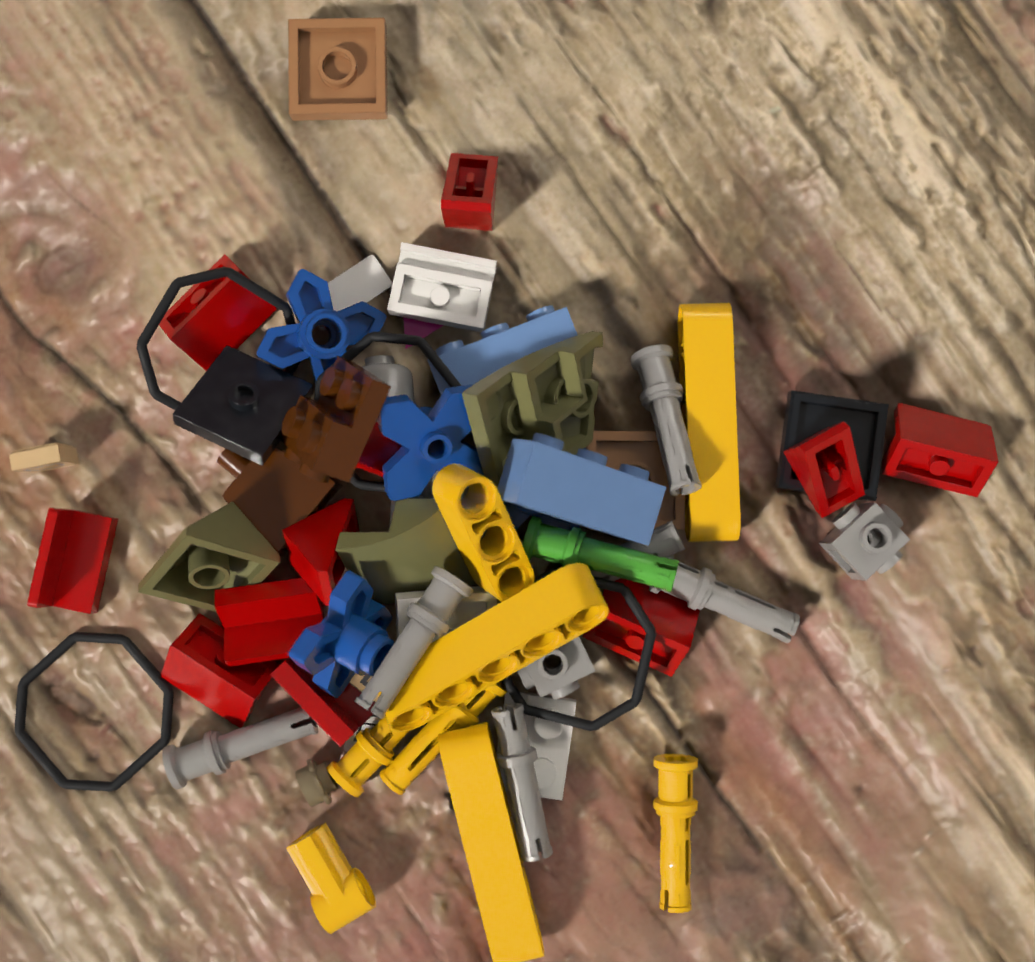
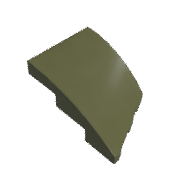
M590 331L549 345L500 368L462 392L484 477L490 479L493 483L499 484L512 439L532 441L534 433L544 434L564 441L562 451L577 455L579 448L584 449L592 442L595 422L594 405L597 400L599 382L592 379L591 376L594 349L603 347L602 332Z
M434 498L396 500L389 532H340L336 551L346 570H350L365 578L374 590L371 599L380 604L395 603V593L425 591L434 578L431 571L435 566L451 573L468 586L475 584Z

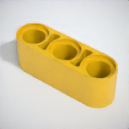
M450 464L442 468L433 481L432 491L434 499L475 583L501 602L534 584L533 568L495 484L490 479L462 464ZM469 486L466 496L461 500L464 489ZM487 530V533H486L485 536L481 539L483 533Z

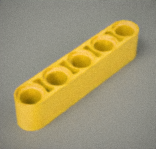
M730 303L679 304L677 320L679 384L682 385L684 390L680 407L695 466L702 484L701 489L685 495L686 538L688 542L738 541L741 529L732 307Z
M573 563L561 567L430 643L385 713L389 728L395 732L414 730L602 623L608 616L609 609L588 565Z
M485 722L438 734L440 756L493 962H525L545 957L541 931L524 863L521 860V851L500 767L498 766L497 754L489 724Z

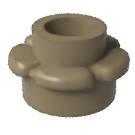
M308 759L307 766L295 771L299 786L311 807L324 801L329 805L332 802L331 792L338 789L337 783L328 773L326 768L328 764L326 762L317 765L314 760Z

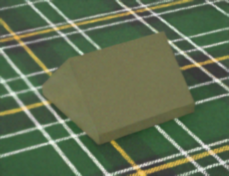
M232 501L187 526L140 581L138 592L216 612L214 607L215 590L260 584L280 563V554Z

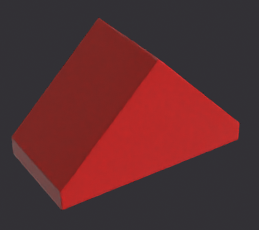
M451 153L441 197V211L446 228L493 231L498 156Z
M845 421L824 428L783 451L821 518L865 495L851 429Z
M344 498L282 530L291 565L325 606H329L331 592L347 571L336 551L340 532H360L354 499Z

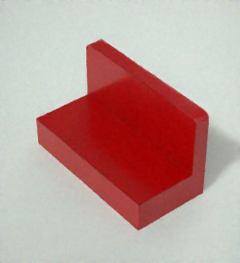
M226 254L209 269L228 267L250 279ZM228 277L194 284L166 312L159 326L174 344L207 371L226 345L237 349L276 311L277 307Z
M898 403L894 410L896 434L881 461L882 474L978 497L999 462L992 427L985 423Z
M50 507L47 513L27 606L35 608L53 606L87 614L98 613L118 518L75 509Z
M303 578L215 590L214 607L224 627L223 659L229 667L290 658L288 653L305 628L319 624L324 619L323 602Z
M623 578L615 580V582L623 583L630 588L655 627L656 638L649 667L672 677L691 648L700 610L688 608L687 601L666 592L660 591L657 594L649 591L650 585ZM603 589L602 596L608 606L609 614L602 623L585 632L582 637L640 662L646 636L645 630L621 593Z
M199 613L170 645L161 677L237 727L242 728L248 721L255 703L274 680L270 674L280 664L272 660L231 667L227 666L223 659L224 628Z
M291 658L284 660L270 674L339 747L373 715L370 710L375 702H372L368 710L356 703V698L362 692L349 683L340 697L336 699L321 690L312 681L313 675L299 667Z

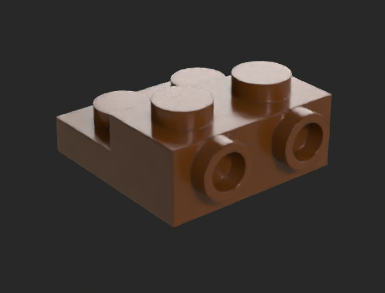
M337 356L334 366L329 367L322 377L319 400L316 401L300 395L296 406L291 407L287 411L282 423L283 436L281 441L287 446L284 457L301 465L299 472L311 479L328 483L330 477L349 483L391 386L355 362Z

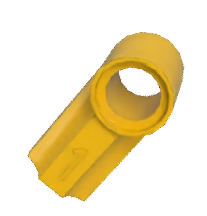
M326 822L302 834L286 847L311 891L310 901L313 911L326 932L332 934L376 907L375 896L370 884L358 868L351 867Z

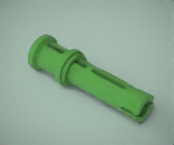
M532 516L523 541V548L529 561L535 557L561 564L562 567L573 563H584L588 565L590 570L654 586L667 592L672 591L679 560L660 557L586 537L587 533L579 527H573L570 531L544 524L541 517Z

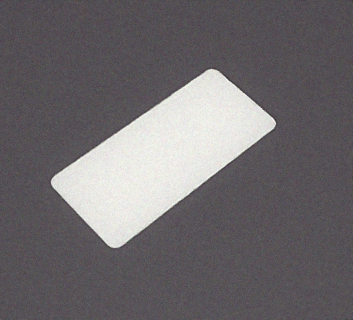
M374 255L368 256L328 282L332 306L335 311H340L361 301L367 303L392 286V281ZM318 326L321 330H326V328Z

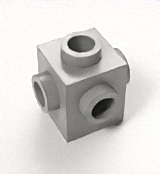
M874 502L857 506L856 503H852L832 520L836 527L819 544L851 579L866 581L876 571L882 574L892 568L903 556L899 550L910 539L900 529L904 525L901 518L887 505L881 504L878 506Z
M578 636L517 672L526 690L535 686L540 698L551 693L555 700L580 688L578 680L595 672V669ZM554 654L561 658L559 664L555 667H547L543 664V660L548 655Z

